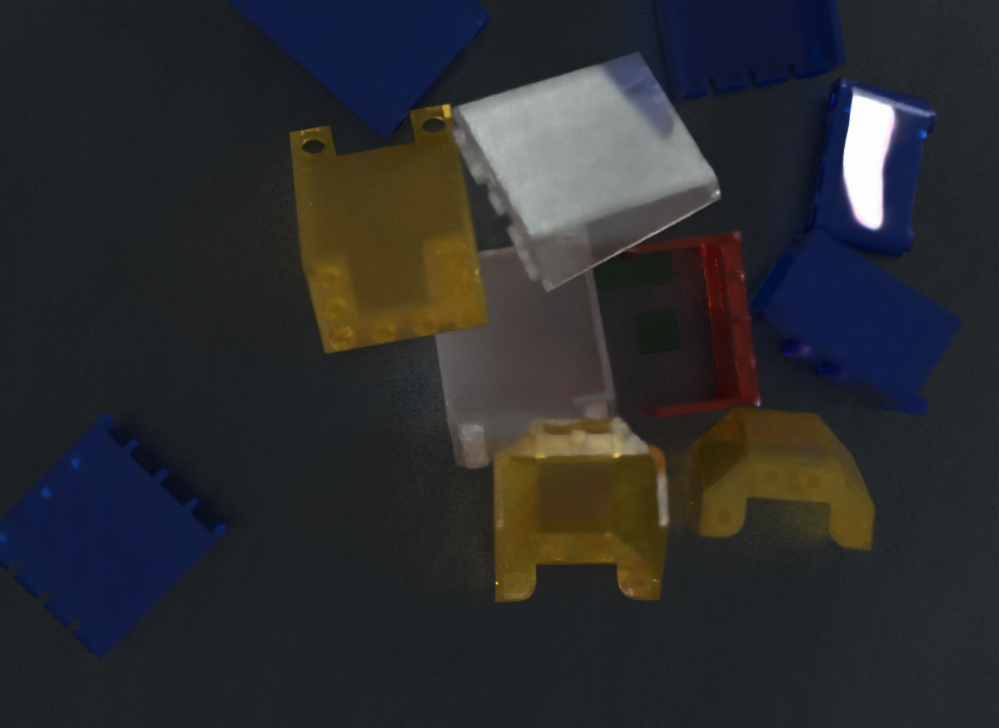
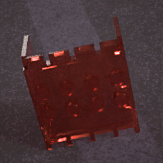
M739 231L639 244L620 253V261L696 252L702 257L704 278H706L707 285L706 294L709 317L712 324L711 333L714 357L717 363L718 389L713 395L640 404V413L654 417H664L761 405L755 369L756 358L753 354V339L750 329L751 319L750 314H748L747 293L744 283L745 272L742 268Z

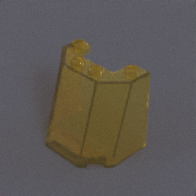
M735 407L722 420L692 443L686 524L700 536L729 537L737 533L744 522L746 496L831 503L829 531L835 542L846 548L871 550L874 504L854 457L816 413Z
M620 418L535 419L530 423L520 438L508 448L504 446L494 455L495 602H519L529 598L536 587V565L617 564L618 587L626 597L633 600H659L669 532L664 453L654 445L649 447L630 431L631 427Z

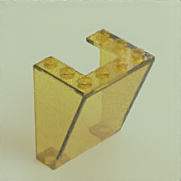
M450 104L410 111L416 142L340 156L336 155L330 125L289 132L302 265L325 354L490 325ZM432 118L440 119L445 123L444 127L437 132H427L422 128V125L425 121ZM310 140H319L325 144L324 149L315 154L305 152L302 146Z

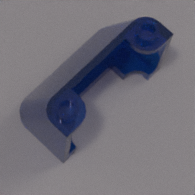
M839 77L830 84L826 103L831 105V108H835V110L827 114L826 122H828L816 194L814 201L810 205V210L817 211V213L812 212L809 223H804L801 243L898 260L903 252L909 253L912 248L914 229L909 228L926 132L931 133L934 128L936 109L930 108L931 104L928 99L854 79Z

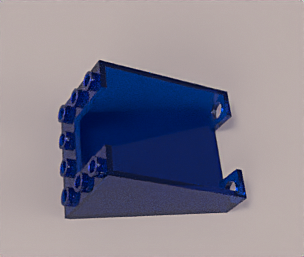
M227 0L239 18L386 143L413 113L411 109L460 50L466 51L491 22V13L477 0Z

